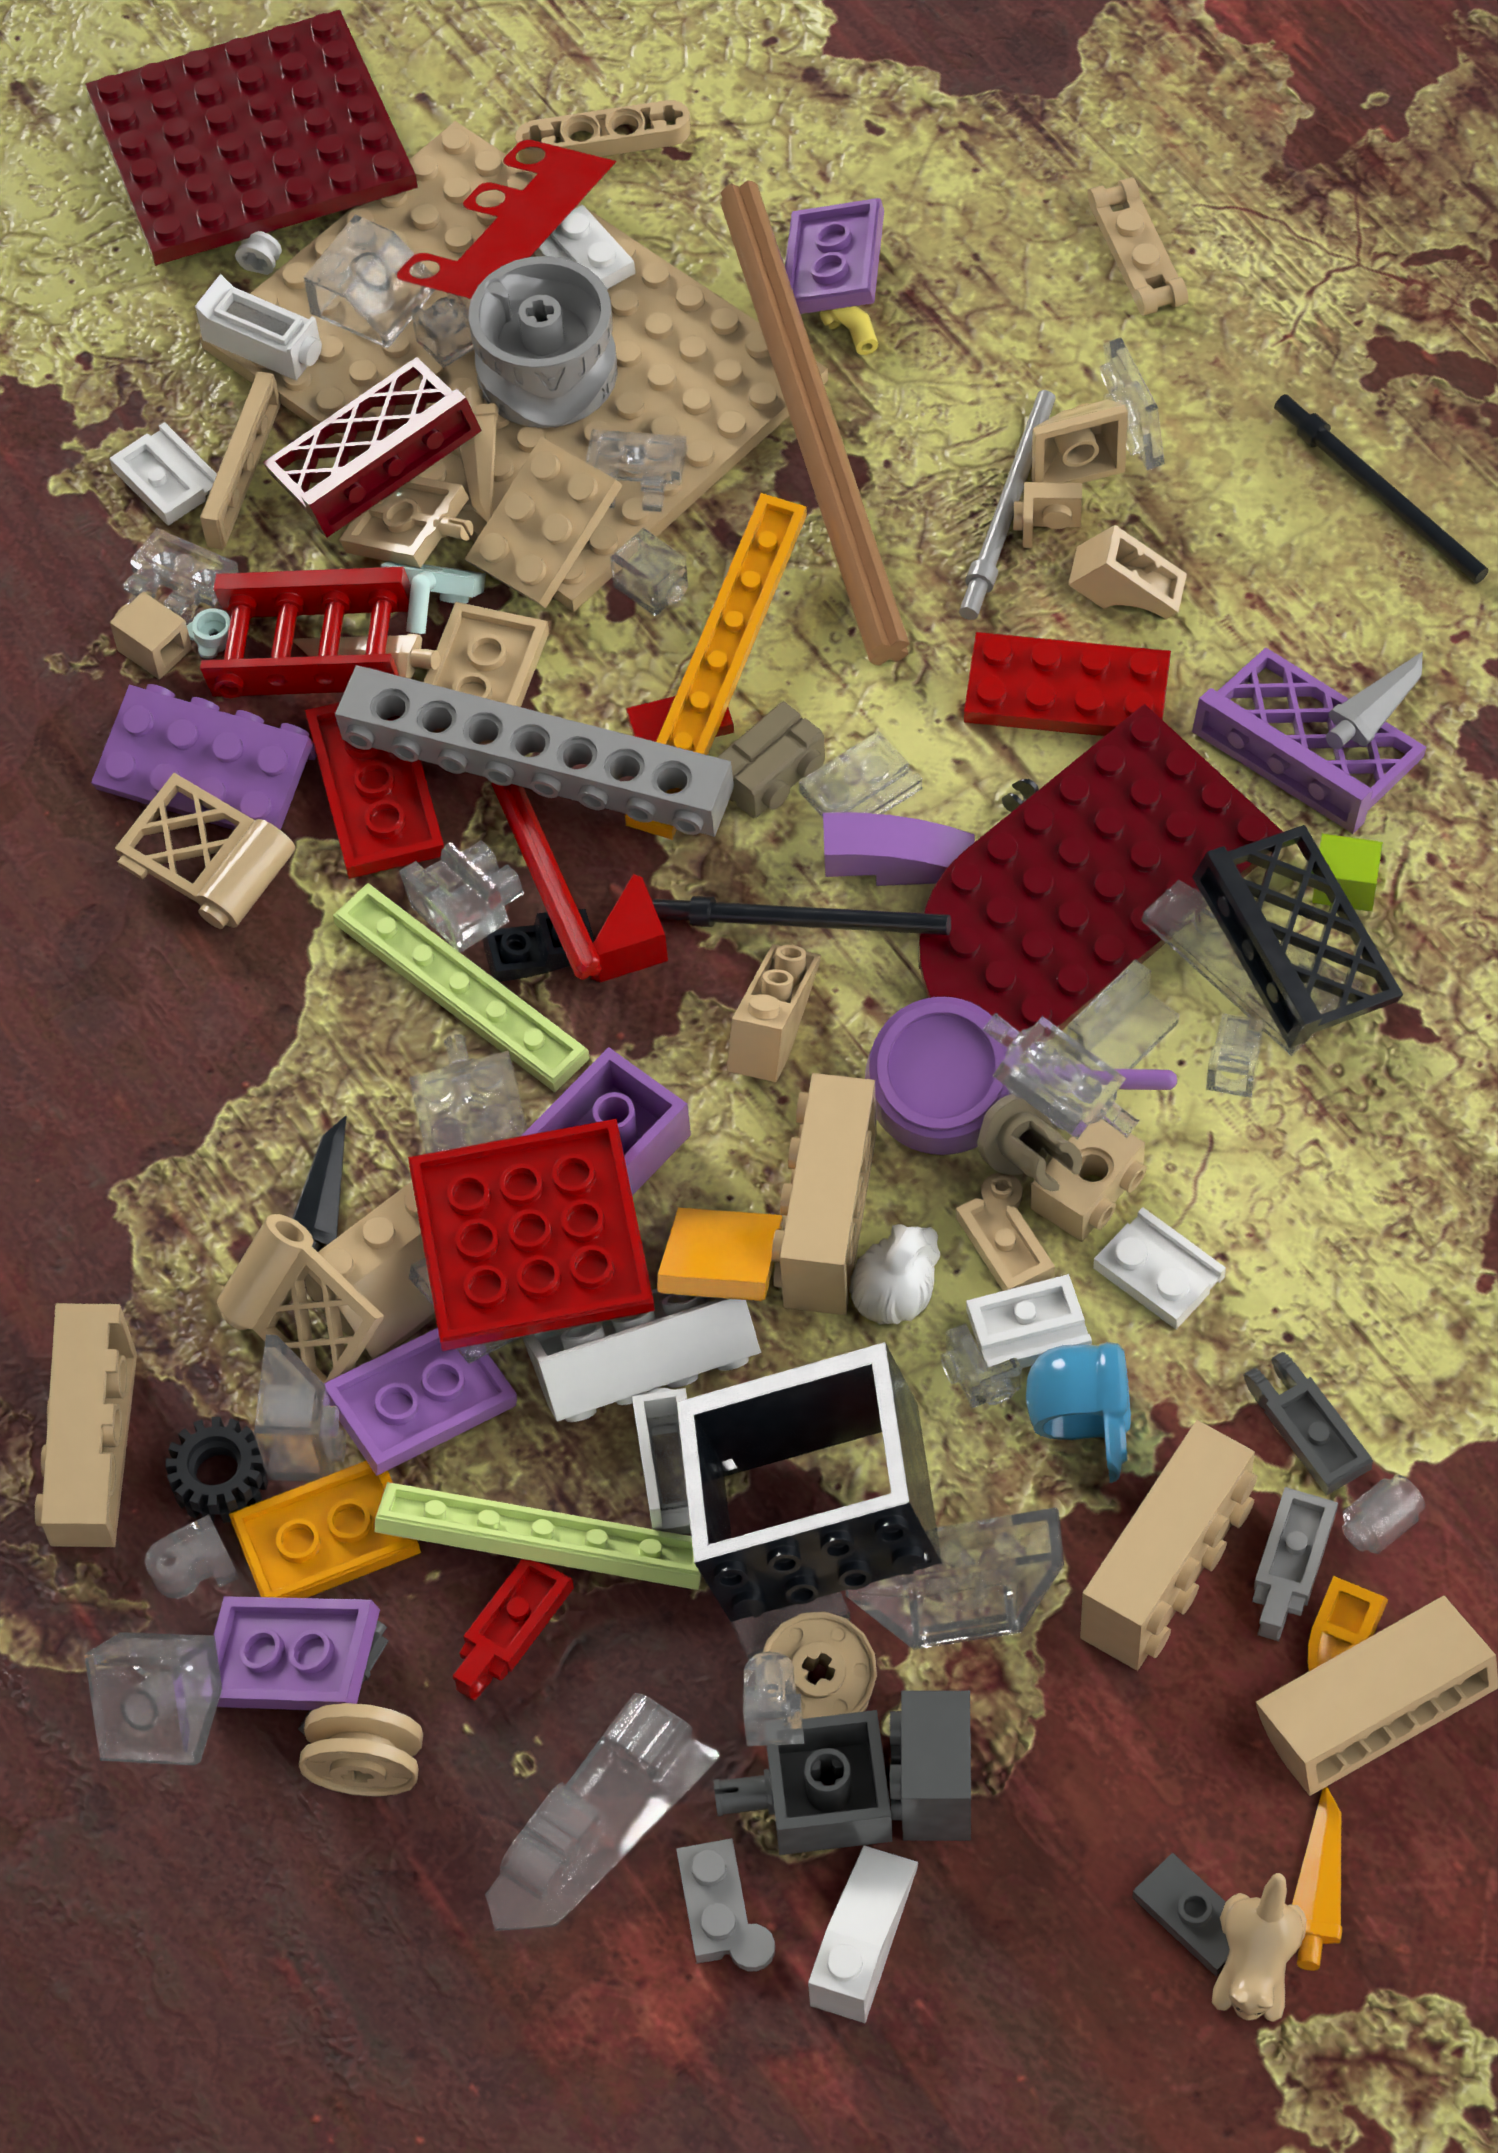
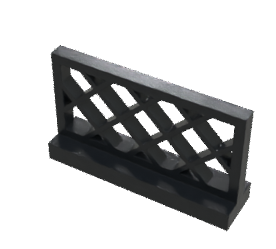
M1305 825L1228 852L1225 846L1206 852L1192 878L1289 1048L1307 1042L1315 1032L1391 1005L1401 999L1403 996L1401 989ZM1297 844L1307 861L1304 870L1278 860L1280 850ZM1247 861L1266 869L1262 884L1259 885L1242 878L1236 865ZM1273 872L1300 883L1295 899L1268 888ZM1307 886L1322 891L1327 895L1331 902L1329 912L1302 902ZM1264 901L1290 911L1286 928L1266 920L1261 911ZM1297 915L1324 925L1319 941L1293 931ZM1331 928L1350 935L1355 944L1353 955L1326 945ZM1288 944L1315 954L1310 971L1290 962L1286 955ZM1322 957L1349 968L1344 984L1317 974ZM1356 971L1375 978L1382 992L1371 996L1351 988ZM1313 987L1340 997L1337 1008L1320 1014L1310 996ZM1347 1000L1353 1002L1351 1004L1346 1005Z

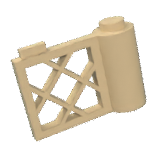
M173 773L121 839L115 850L117 855L120 856L117 862L121 868L141 880H144L149 873L199 903L201 908L198 912L202 918L214 927L223 929L225 925L233 928L239 925L294 853L295 845L285 833L273 824L262 819L254 820L183 777ZM178 791L194 800L196 813L168 819L166 807ZM202 806L209 809V811L202 812ZM161 815V820L156 821L157 818ZM226 819L237 826L228 839L208 843L205 823ZM198 825L201 844L173 850L170 830ZM160 832L164 833L167 851L144 855L134 849L143 836ZM216 853V855L211 860L210 854ZM204 856L206 868L194 883L177 874L175 861ZM169 863L170 870L161 864Z
M271 1214L264 1221L218 1297L217 1304L222 1312L223 1319L230 1326L239 1330L253 1329L297 1372L293 1380L316 1400L323 1397L322 1384L353 1368L385 1316L312 1247V1235L303 1225L288 1216ZM310 1270L321 1279L324 1300L307 1302L304 1279ZM348 1305L363 1319L353 1336H343L339 1306ZM325 1307L329 1338L313 1339L308 1309ZM294 1310L298 1333L297 1341H289L275 1327L284 1311ZM330 1345L333 1369L328 1377L317 1368L314 1346Z

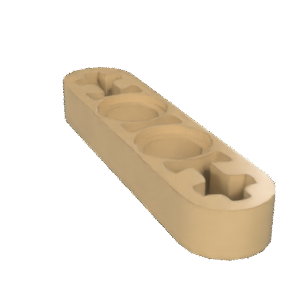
M665 100L537 119L522 124L516 131L515 140L516 145L523 140H534L599 157L663 148L681 144L688 139L691 133L690 112L682 102ZM674 121V125H667L666 122ZM650 123L651 129L646 130L645 124ZM630 124L637 128L635 132L629 135H620L614 131L618 126ZM578 131H586L592 134L590 139L583 142H576L569 138ZM561 136V142L556 143V137ZM537 147L525 148L517 153L519 159L525 164L537 163L545 157V152Z

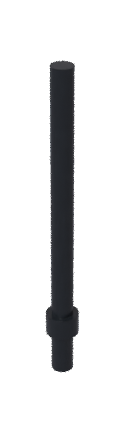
M1287 394L1282 395L1276 401L1274 409L1297 428V435L1310 447L1318 446L1474 583L1477 584L1486 577L1489 569L1332 434L1330 432L1331 426L1317 413L1309 414Z
M693 896L691 901L653 900V905L659 919L689 921L691 926L713 927L715 922L933 935H949L951 931V916L943 914L716 902L714 897Z

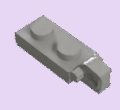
M1284 1488L1254 1583L1255 1593L1253 1602L1265 1605L1259 1622V1636L1279 1641L1288 1613L1301 1616L1304 1605H1308L1337 1513L1338 1502L1291 1488Z

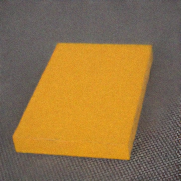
M678 1207L658 1272L657 1292L662 1294L754 1301L765 1300L774 1262H772L773 1238L775 1230H782V1215Z
M363 1461L230 1513L231 1523L260 1597L308 1598L420 1554V1547L415 1539L374 1532L375 1518L387 1482L393 1483L389 1472L386 1471L376 1476L368 1462Z

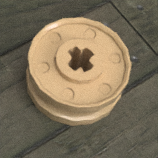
M828 1612L801 1613L781 1623L767 1639L758 1668L759 1696L769 1715L777 1722L864 1712L868 1707L877 1678L875 1653L865 1634L848 1619ZM819 1664L827 1669L825 1675L827 1679L821 1678L814 1685L807 1681L809 1673L807 1670L813 1671Z
M352 1703L325 1705L312 1710L306 1717L304 1733L307 1741L311 1744L306 1745L302 1750L299 1768L301 1774L312 1783L332 1791L361 1796L397 1795L411 1790L417 1783L419 1768L417 1761L412 1756H415L422 1748L423 1732L421 1725L411 1717L392 1709Z

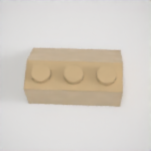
M411 1181L318 1252L385 1316L363 1350V1353L370 1361L397 1348L436 1317ZM310 1270L304 1279L308 1295L314 1301L324 1300L321 1279ZM348 1305L339 1306L342 1331L347 1336H353L363 1319Z

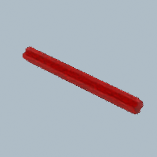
M492 782V787L575 976L581 980H585L589 976H597L602 969L599 963V955L524 787L514 784L502 786Z

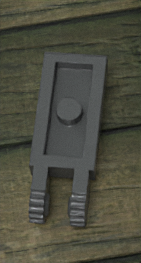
M1281 1352L1271 1359L1275 1373L1288 1389L1280 1395L1257 1368L1244 1373V1380L1251 1395L1255 1397L1260 1407L1265 1409L1264 1413L1326 1496L1372 1469V1457L1311 1377L1307 1379L1288 1354Z

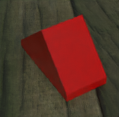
M632 875L593 942L599 955V963L602 969L597 976H591L592 980L601 983L668 961L664 929L644 880L638 875Z

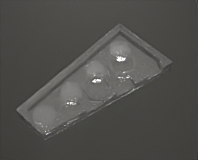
M1178 880L1144 911L1141 920L1287 1053L1292 1056L1305 1044L1302 1043L1292 1048L1288 1047L1200 891ZM1288 944L1286 955L1290 962L1310 971L1314 955ZM1321 960L1317 974L1344 984L1347 974ZM1354 978L1351 988L1360 991L1364 983ZM1313 987L1310 995L1320 1014L1335 1010L1340 998L1316 987Z

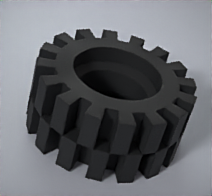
M211 1417L212 1427L205 1428L201 1419L193 1423L196 1430L194 1434L191 1435L186 1428L178 1434L181 1444L171 1443L168 1449L171 1458H166L165 1467L173 1494L181 1509L186 1507L188 1515L195 1519L201 1513L204 1522L213 1524L215 1514H220L223 1523L231 1522L229 1517L231 1511L248 1507L247 1502L249 1501L255 1504L262 1500L259 1489H267L268 1479L266 1474H268V1467L261 1444L258 1439L255 1440L254 1433L248 1426L241 1430L239 1421L230 1418L227 1427H225L221 1417ZM227 1455L238 1463L236 1474L225 1483L206 1485L197 1478L199 1466L211 1457Z

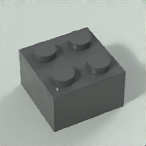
M901 1691V1711H890L892 1821H902L903 1841H971L970 1691Z

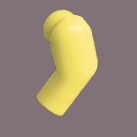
M852 306L820 311V318L825 326H829V329H837L843 324L850 330L858 354L868 355L878 348V341L868 313L859 307Z

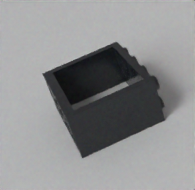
M886 1342L677 1402L694 1563L730 1622L751 1616L756 1618L765 1612L794 1604H807L819 1597L848 1589H861L873 1582L899 1575L914 1574L913 1571L942 1564L918 1404ZM882 1432L891 1489L890 1494L732 1538L725 1485L726 1476Z

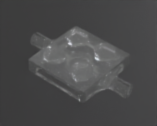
M995 1013L982 1030L1007 1048L1005 1059L992 1076L1004 1084L1013 1095L1027 1101L1047 1116L1053 1125L1067 1131L1077 1140L1090 1124L1099 1122L1101 1119L1123 1134L1125 1138L1130 1135L1139 1123V1119H1136L1115 1103L1117 1091L1126 1078L1043 1016L1032 1028L1019 1032Z
M454 1034L457 1052L450 1035L444 1040L449 1065L438 1070L409 1077L426 1154L520 1137L528 1129L509 1051L479 1059H469L464 1035Z

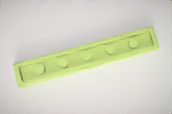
M369 883L333 915L337 927L553 1092H556L590 1059L587 1048Z
M387 1482L375 1518L374 1532L694 1590H699L702 1578L700 1571L694 1563L692 1538L688 1535Z

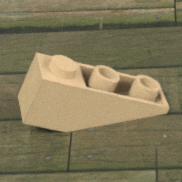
M772 944L732 1018L726 1071L777 1082L790 1056L821 961L820 954L807 952L795 945L779 946Z

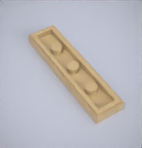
M257 371L200 516L207 547L222 550L226 547L281 403L276 379L272 373Z

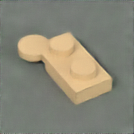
M998 1172L991 1174L984 1180L981 1186V1199L975 1198L956 1208L957 1221L1003 1291L1055 1277L1054 1264L1017 1209L1022 1202L1023 1187L1021 1182L1014 1175Z

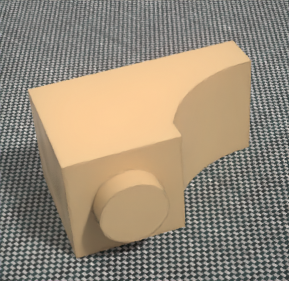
M1114 525L1077 546L1068 585L1103 609L1114 605L1133 606L1148 610L1167 619L1179 612L1187 574Z

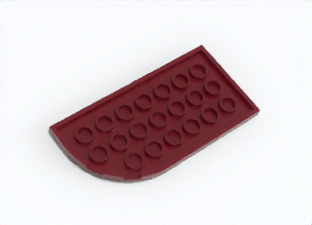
M1143 704L964 850L941 875L932 890L924 913L950 915L951 931L949 935L919 934L918 966L921 970L927 998H958L971 1002L987 1011L1000 1024L1015 1049L1019 1066H1021L1209 907L1192 878L1206 852L1225 846L1228 852L1282 833L1283 831L1146 704ZM1245 861L1237 864L1236 867L1242 878H1244L1257 865Z

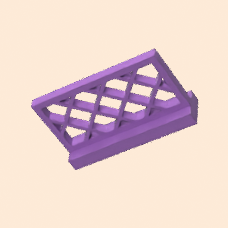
M1266 647L1218 691L1210 688L1199 698L1192 732L1352 834L1364 824L1367 811L1424 757L1426 746L1387 722L1378 730L1374 739L1365 746L1368 749L1370 759L1345 760L1343 748L1363 747L1353 740H1349L1341 749H1333L1335 760H1325L1308 748L1332 747L1326 741L1327 734L1305 735L1303 723L1327 722L1330 732L1336 725L1329 718L1328 713L1337 704L1341 705L1348 698ZM1266 667L1282 677L1283 683L1259 684L1257 675ZM1287 697L1289 709H1265L1262 698ZM1297 697H1314L1322 702L1323 708L1299 709ZM1253 698L1255 710H1246L1230 699ZM1268 723H1293L1295 735H1285ZM1377 747H1394L1405 755L1401 759H1380ZM1373 773L1375 784L1370 788L1349 774Z

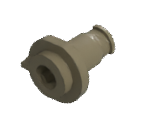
M1015 1087L1013 1094L998 1100L984 1115L977 1141L978 1150L983 1160L996 1171L1006 1175L1025 1173L1029 1177L1035 1178V1181L1042 1188L1049 1191H1058L1060 1186L1058 1182L1045 1172L1047 1163L1044 1159L1049 1154L1073 1174L1079 1175L1082 1169L1080 1150L1073 1143L1066 1141L1057 1132V1119L1054 1111L1038 1096L1022 1088Z

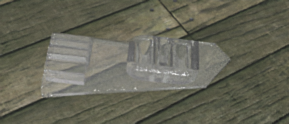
M634 1693L568 1783L564 1784L561 1782L553 1788L506 1852L501 1862L500 1875L485 1894L495 1931L557 1926L711 1768L720 1757L719 1751L692 1739V1727L687 1722L649 1697L640 1693Z

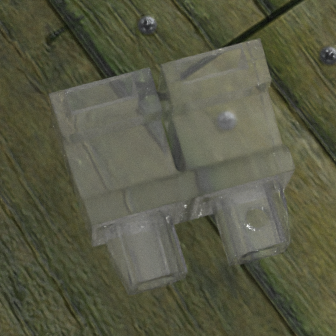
M482 840L463 852L449 842L442 849L441 860L426 869L415 861L399 870L411 907L434 929L436 928L437 932L459 953H462L509 922L504 906L524 894L517 873L508 864L499 869L495 855Z

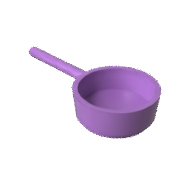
M953 997L922 999L896 1012L879 1031L868 1056L865 1070V1079L875 1080L876 1119L885 1131L911 1149L936 1155L962 1153L978 1147L977 1141L984 1115L998 1100L1013 1094L1015 1087L1171 1090L1178 1081L1176 1074L1171 1070L1020 1067L1015 1049L1000 1024L981 1007Z

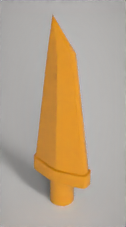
M1328 1787L1323 1788L1292 1902V1905H1298L1303 1910L1307 1919L1305 1937L1298 1950L1297 1966L1309 1971H1315L1320 1968L1323 1944L1340 1943L1342 1936L1341 1811Z

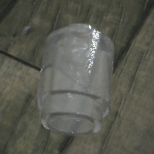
M1397 1474L1392 1479L1383 1478L1343 1511V1519L1345 1521V1524L1342 1526L1343 1532L1348 1541L1359 1551L1369 1550L1372 1553L1379 1554L1419 1521V1513L1425 1509V1501L1413 1483L1404 1476Z

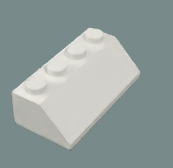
M657 1289L652 1290L655 1311L526 1335L523 1336L547 1405L556 1421L566 1419L567 1422H577L593 1416L597 1412L596 1408L614 1402L619 1405L632 1404V1396L643 1395L652 1389L664 1385L670 1388L686 1386L696 1381L700 1373L715 1368L721 1371L733 1370L745 1365L749 1361L748 1357L761 1353L746 1300L662 1294L657 1292Z

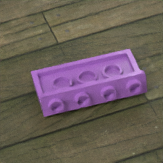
M148 684L146 689L129 685L91 784L97 790L149 805L171 775L176 773L250 818L265 820L281 830L307 759L315 760L316 752L314 743L309 738V733L298 726L282 723L281 727L277 728L264 724V720L261 717L247 711L237 710L235 715L219 711L220 707L203 698L192 697L191 702L175 698V694L172 691L158 685ZM179 791L166 807V810L181 815L196 813L194 800ZM202 806V812L209 811V809ZM226 819L209 822L235 830L237 827Z

